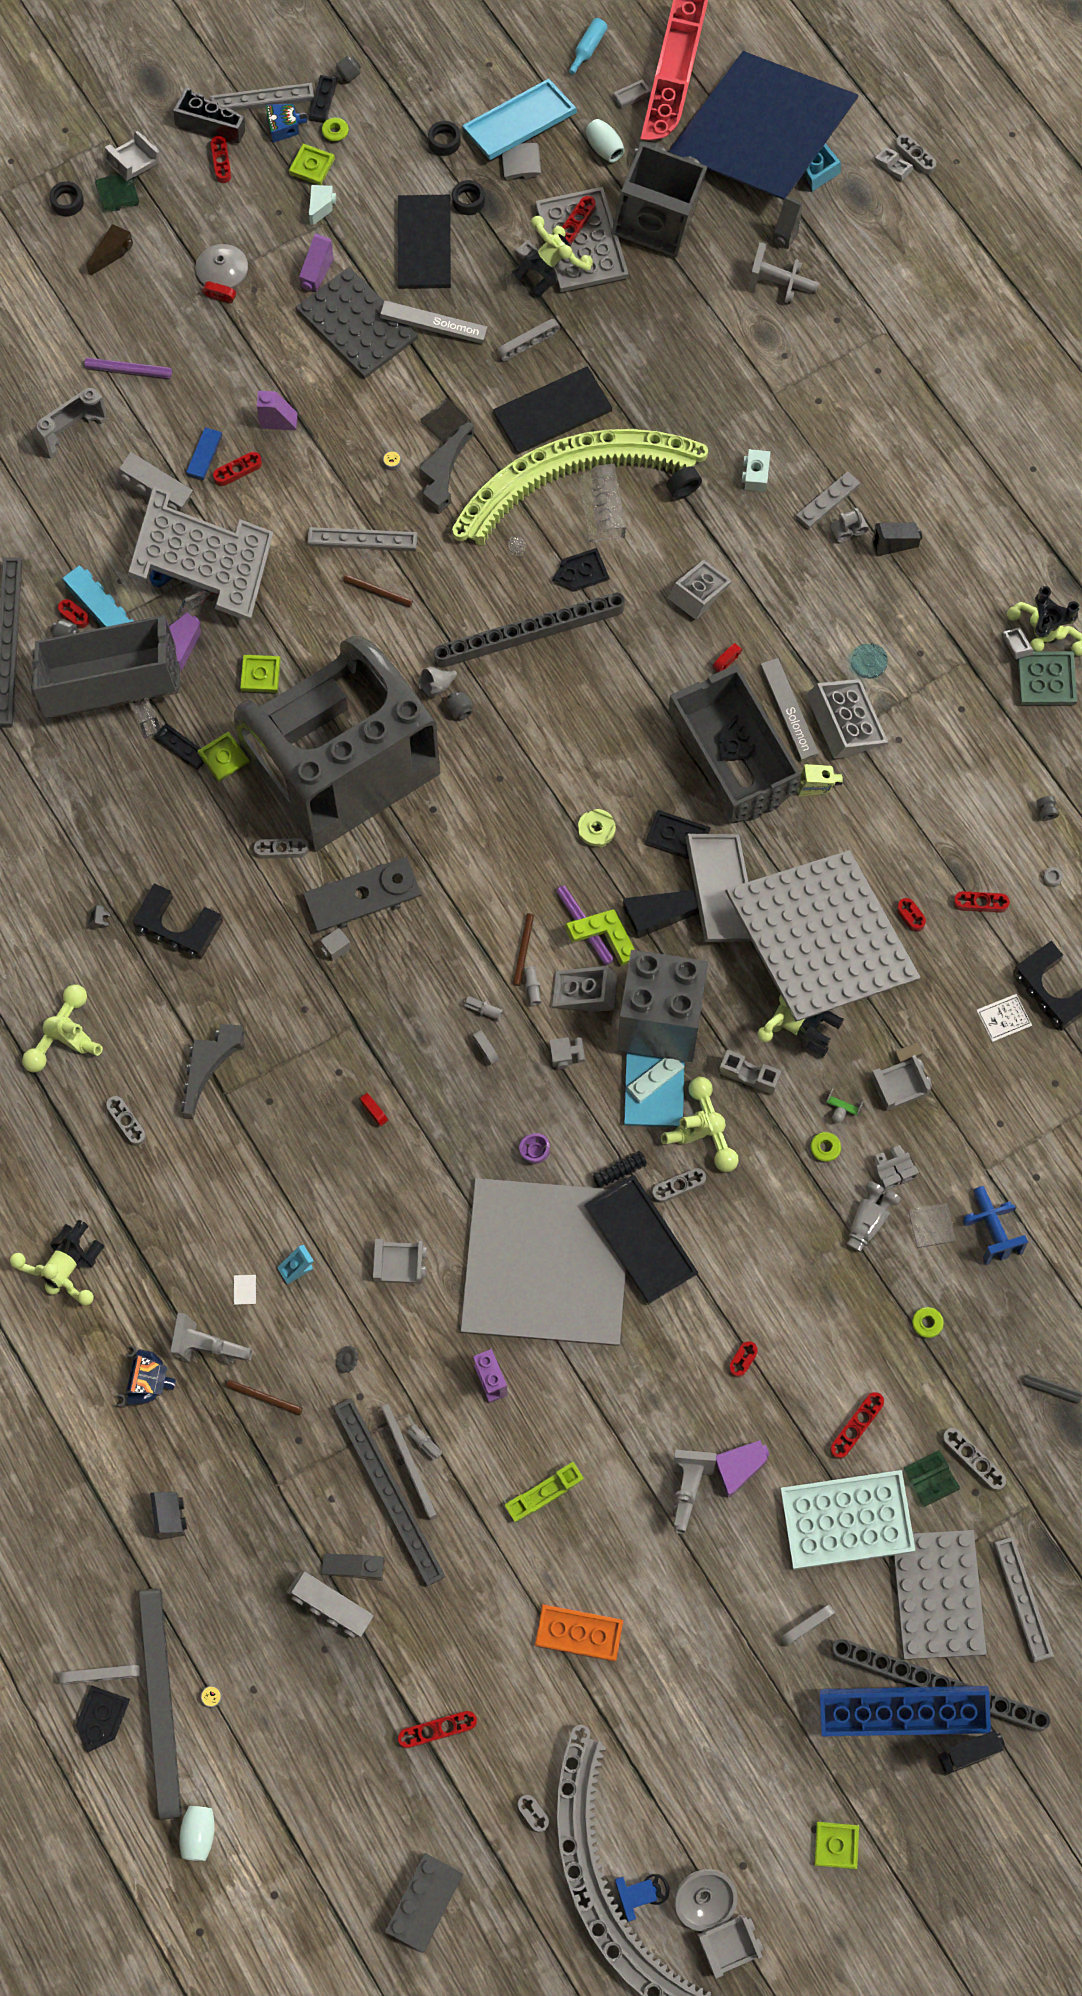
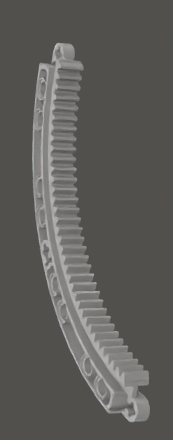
M577 1725L572 1730L562 1763L557 1806L559 1850L565 1878L575 1907L590 1937L604 1958L622 1979L641 1996H648L647 1991L652 1986L658 1988L659 1996H711L709 1991L703 1995V1988L695 1991V1984L688 1987L687 1979L681 1983V1975H677L674 1978V1970L666 1972V1964L661 1967L659 1966L660 1959L653 1961L654 1953L647 1955L648 1947L640 1948L642 1940L635 1942L637 1934H629L632 1927H624L627 1920L619 1919L622 1912H615L618 1908L617 1904L611 1905L614 1897L607 1896L611 1890L604 1889L608 1882L601 1881L605 1874L598 1872L602 1868V1864H596L600 1860V1856L594 1855L598 1848L592 1847V1845L597 1843V1839L591 1838V1836L596 1834V1831L590 1829L595 1826V1822L590 1821V1819L595 1817V1814L590 1812V1810L595 1809V1805L590 1802L595 1801L596 1798L591 1795V1793L596 1792V1788L592 1785L597 1784L598 1781L594 1776H599V1771L595 1768L601 1767V1763L597 1760H603V1755L600 1752H605L606 1747L601 1742L590 1739L588 1727ZM581 1729H584V1734L587 1735L586 1738H582L580 1743L584 1744V1747L577 1743L571 1744L572 1740L577 1741L575 1732H579ZM569 1759H575L578 1762V1767L570 1770L567 1768L566 1762ZM565 1784L573 1786L574 1791L571 1795L567 1796L562 1793V1787ZM565 1841H572L574 1843L575 1849L572 1852L567 1853L563 1850L562 1846ZM575 1866L579 1868L580 1875L578 1878L573 1879L569 1877L568 1869ZM586 1888L587 1892H584L583 1896L585 1899L589 1898L590 1900L587 1908H584L583 1905H578L581 1901L579 1894L574 1896L573 1891L580 1892ZM595 1924H601L604 1927L602 1936H595L592 1933V1927ZM616 1946L618 1948L619 1955L617 1958L612 1959L607 1955L608 1947Z

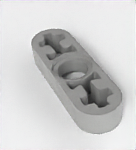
M902 134L898 136L896 149L922 173L932 174L936 168V160L909 135ZM919 152L920 156L914 157L911 153Z
M303 838L261 839L254 844V851L256 856L262 859L295 858L306 856L309 852V845ZM280 844L287 846L284 852H278L276 848ZM289 844H292V847H293V848H292V851H293V852H290V845H289ZM300 844H302V846L304 847L302 848V851H298V847ZM261 846H265L264 852L260 851Z
M118 1096L109 1098L106 1104L107 1109L127 1139L134 1146L142 1145L146 1141V1134L125 1102ZM114 1102L119 1104V1108L122 1111L120 1114L116 1108H112ZM125 1116L132 1118L131 1123L127 1126L121 1124V1120ZM134 1128L136 1133L140 1134L139 1140L134 1138L131 1129Z
M695 1168L659 1183L653 1188V1199L658 1203H664L700 1188L705 1184L706 1174L702 1169ZM694 1174L702 1176L700 1182L693 1180L690 1182L691 1186H688V1181L694 1178ZM682 1181L685 1184V1188L683 1190H676L674 1183ZM667 1185H670V1189L673 1194H670V1191L665 1192L664 1197H662L661 1195H656L658 1194V1189L666 1191L668 1190Z
M829 1604L784 1634L781 1639L786 1647L835 1614L834 1610Z

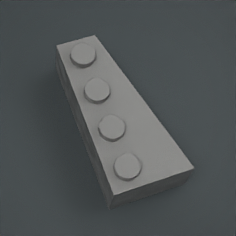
M132 452L129 453L119 468L117 483L147 498H150L153 486L168 491L171 494L167 507L182 512L192 496V489Z
M305 1571L298 1573L287 1591V1594L292 1596L291 1599L293 1601L310 1607L309 1611L317 1616H320V1614L327 1618L326 1621L331 1625L343 1627L345 1629L344 1633L352 1638L355 1636L361 1637L374 1616Z

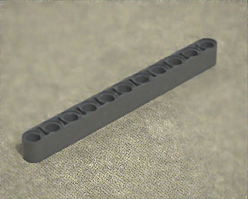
M611 593L438 645L434 649V662L438 667H448L620 615L624 611L625 598L621 593ZM579 613H585L586 615L580 616V615H578V614H579ZM562 618H567L568 620H567V621H562V620H560V619H562ZM549 623V624H551V625H550V626H544L543 624ZM531 628L533 631L529 632L526 629ZM509 634H515L516 636L510 637V636H508V635H509ZM498 639L497 642H492L491 640ZM475 644H480L481 646H480V647H474L473 645H475ZM458 649L464 650L463 652H460V653L456 652V650H458ZM442 654L446 655V657L440 658L438 656Z
M161 1588L140 1590L160 1820L182 1817L162 1591Z
M846 1639L837 1640L831 1647V1653L837 1660L911 1687H935L936 1680L943 1681L945 1687L973 1686ZM839 1644L844 1645L847 1650L846 1654L840 1655L837 1653L836 1646ZM859 1651L865 1653L866 1661H858L856 1653ZM880 1658L885 1661V1669H879L876 1666V1659ZM896 1666L904 1667L906 1671L905 1676L896 1674ZM916 1673H922L925 1676L924 1683L921 1684L916 1681ZM989 1692L991 1716L1036 1732L1044 1731L1049 1727L1051 1719L1046 1712ZM996 1702L1004 1704V1712H998L995 1709ZM1016 1709L1023 1710L1025 1714L1023 1720L1015 1716ZM1036 1716H1041L1044 1719L1043 1727L1036 1725Z

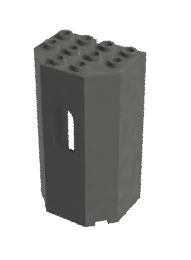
M162 615L35 641V649L32 650L34 658L32 668L34 673L31 674L33 682L31 692L33 697L37 698L38 710H42L44 718L53 719L180 693L179 661H177L176 645L166 616Z
M737 664L708 677L702 683L697 682L670 695L669 712L731 821L757 819L768 810H776L779 805L797 792L801 774ZM736 715L739 716L736 721L739 727H745L741 729L745 738L750 735V738L747 740L749 745L752 747L755 744V749L749 757L743 758L754 777L753 785L747 788L737 784L725 763L726 760H721L718 735Z

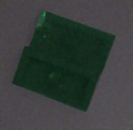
M119 174L95 180L103 211H120L121 206H138L139 198L132 178L126 181Z
M940 1450L904 1467V1471L923 1507L960 1490V1486L949 1470V1465Z

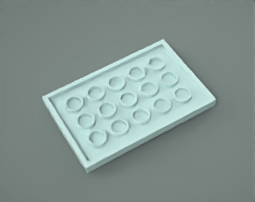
M902 1470L781 1488L794 1570L916 1552Z

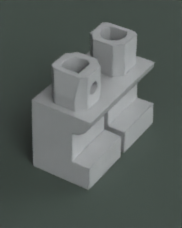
M900 1145L890 1150L893 1157L891 1160L887 1161L884 1153L877 1154L873 1158L876 1166L874 1171L881 1187L884 1189L883 1192L899 1186L900 1183L904 1184L918 1177L919 1171L917 1167L913 1165L909 1153H905Z

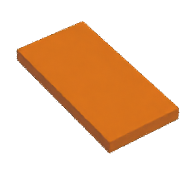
M543 1604L535 1646L616 1662L623 1620Z

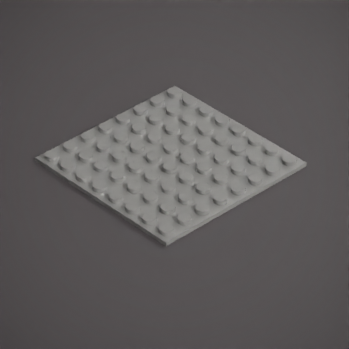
M850 850L725 890L795 1022L921 978Z
M475 1178L461 1332L620 1345L626 1269L584 1206L587 1202L609 1189Z

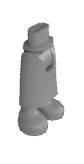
M869 1181L866 1185L869 1196L868 1199H862L858 1207L851 1233L849 1234L850 1239L847 1243V1246L858 1252H861L862 1248L867 1246L868 1242L882 1227L890 1215L887 1209L890 1206L898 1205L901 1201L897 1194L885 1191L880 1204L877 1205L876 1202L884 1189L872 1181Z

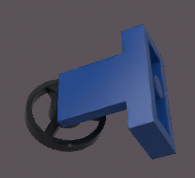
M651 1874L643 1882L626 1887L624 1877L614 1880L627 1922L636 1920L633 1908L648 1903L659 1905L664 1903L669 1897V1884L660 1874ZM659 1878L665 1885V1896L661 1893V1886L658 1884ZM657 1897L662 1899V1901L655 1902L657 1901Z

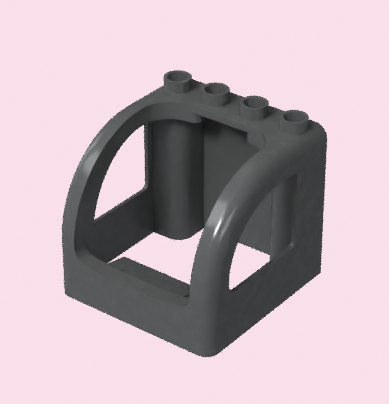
M354 635L343 640L340 644V654L334 661L261 706L247 699L240 703L234 711V723L240 747L315 852L440 775L436 721L386 655L373 642L362 636ZM356 670L360 671L384 702V705L376 713L318 748L301 749L292 745L348 710L347 698L336 681L350 672L353 674ZM250 733L258 740L283 774L288 794L248 739L247 735Z

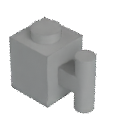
M569 1037L550 1040L553 1068H568L569 1065H572V1056L577 1055L578 1062L585 1061L582 1038L574 1039L575 1046H570Z

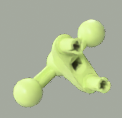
M73 984L64 990L63 1000L65 1003L57 1016L49 1017L44 1021V1036L36 1048L27 1050L23 1055L22 1063L26 1070L39 1072L45 1067L47 1062L45 1053L53 1040H59L61 1043L82 1054L89 1052L98 1056L102 1053L103 1047L98 1043L92 1042L82 1031V1027L68 1018L74 1008H80L86 1003L87 992L82 986Z
M696 1077L689 1084V1094L700 1102L703 1111L696 1112L692 1116L682 1117L680 1119V1126L675 1131L661 1134V1141L663 1144L677 1142L682 1145L704 1138L706 1135L712 1136L717 1149L714 1157L715 1166L722 1172H731L737 1167L739 1159L737 1153L727 1147L722 1133L726 1127L725 1119L721 1114L714 1111L711 1103L712 1083L705 1077Z

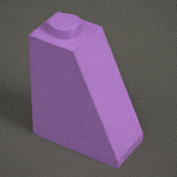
M316 233L313 237L299 276L300 286L307 291L316 292L319 289L334 260L332 240Z
M258 391L257 411L260 428L296 430L297 412L276 391Z
M188 612L169 626L176 645V655L180 671L184 668L201 634L200 621L196 616H191Z
M761 1440L716 1455L715 1464L727 1498L737 1492L766 1464L769 1452L766 1445H762Z

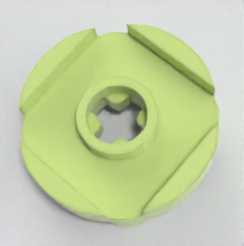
M594 809L589 813L586 812L579 820V837L590 846L604 847L615 835L616 826L613 817L604 810ZM599 824L601 830L594 831L592 826Z

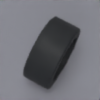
M439 121L430 127L428 131V144L434 153L447 156L459 149L461 134L458 126L450 121ZM448 132L455 138L451 143L440 144L434 140V137L439 133Z
M473 180L459 182L452 191L453 207L457 212L464 215H474L480 212L485 204L484 188ZM470 191L478 194L479 199L474 203L466 204L459 201L458 197L460 194Z
M60 182L49 193L51 206L58 215L65 217L73 216L84 205L82 191L73 182ZM64 193H73L77 196L76 200L69 205L57 203V198Z
M689 466L673 474L666 483V487L675 499H682L691 495L700 487L702 478L694 467Z

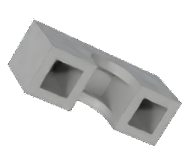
M730 1050L726 1051L719 1070V1074L772 1095L782 1072L766 1064H763L761 1067L752 1065L745 1060V1056Z

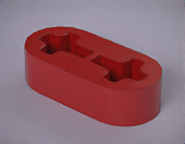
M207 281L202 289L203 294L207 297L226 303H232L236 297L234 289Z
M65 599L59 603L60 615L67 621L76 624L79 629L85 628L89 624L87 613L73 601ZM70 606L71 612L68 610L64 611V607L68 608ZM76 616H78L79 618L83 617L84 620L77 621Z
M736 643L732 644L714 662L712 668L716 672L727 669L739 657L742 648Z
M909 898L901 899L897 906L898 914L912 931L919 932L923 930L926 924V918L913 900ZM903 904L905 906H910L909 911L907 909H902ZM914 918L917 921L921 920L920 925L913 924Z
M368 1093L359 1098L361 1104L380 1127L389 1121Z
M747 1341L740 1346L729 1366L732 1376L738 1378L746 1374L758 1353L755 1343ZM752 1347L754 1354H749L747 1358H744V1348ZM740 1361H743V1371L739 1370L738 1372H735V1367L733 1365H738Z

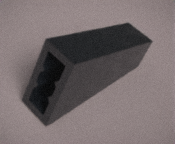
M694 890L623 899V908L638 938L699 914L697 897Z

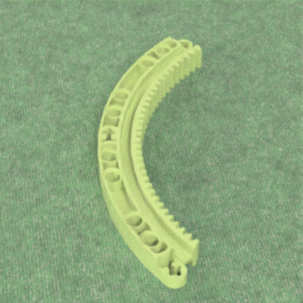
M637 429L601 430L559 439L516 459L491 478L476 493L460 514L452 529L453 537L457 541H464L470 538L476 541V545H485V539L488 540V534H492V529L496 528V523H500V518H504V513L508 514L509 508L513 509V504L518 505V499L523 501L524 495L528 497L529 491L534 493L535 487L540 489V484L546 486V481L552 483L553 477L556 480H559V475L564 478L566 472L572 475V470L578 473L579 468L585 471V467L592 470V465L598 469L599 464L605 468L606 463L610 467L613 466V463H616L617 467L620 466V463H623L624 466L630 463L631 467L635 463H637L638 467L644 463L645 468L651 464L652 469L657 465L659 470L665 467L667 472L671 468L672 473H675L677 470L679 471L685 467H694L696 461H705L708 456V448L702 443L685 437ZM700 450L703 451L700 455L697 454ZM461 529L464 531V533L458 534V531H461Z

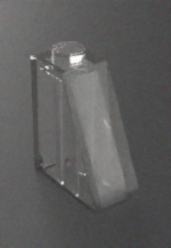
M148 699L127 703L143 738L145 739L157 734L160 726Z

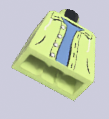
M806 764L800 771L801 777L797 792L798 796L828 794L833 786L842 785V774H833L832 766Z

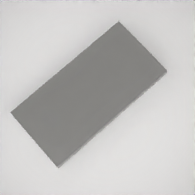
M688 834L685 839L705 942L752 941L725 892L728 888L748 882L739 834Z

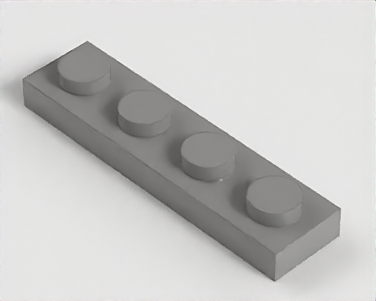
M847 471L796 515V519L809 530L860 486V482Z

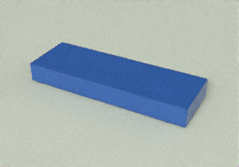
M204 428L187 469V476L200 480L205 479L221 440L222 432Z

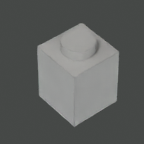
M340 928L321 940L322 947L320 949L326 958L329 956L332 961L351 949L350 941Z

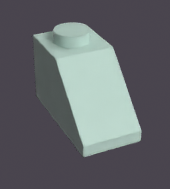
M311 186L310 225L316 224L332 212L333 204H336V193H333V186Z

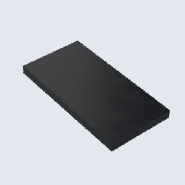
M450 194L398 195V289L451 288Z
M587 366L493 409V414L518 455L612 412L613 407Z
M632 1175L584 1205L648 1305L698 1275L699 1272L635 1175Z

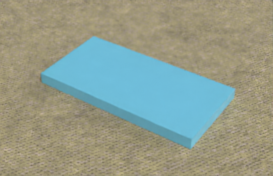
M547 79L462 125L468 137L491 160L576 114L577 109L550 79Z
M627 1052L624 1126L679 1127L680 1119L683 1117L684 1069L639 1104L627 1090L628 1086L664 1058Z

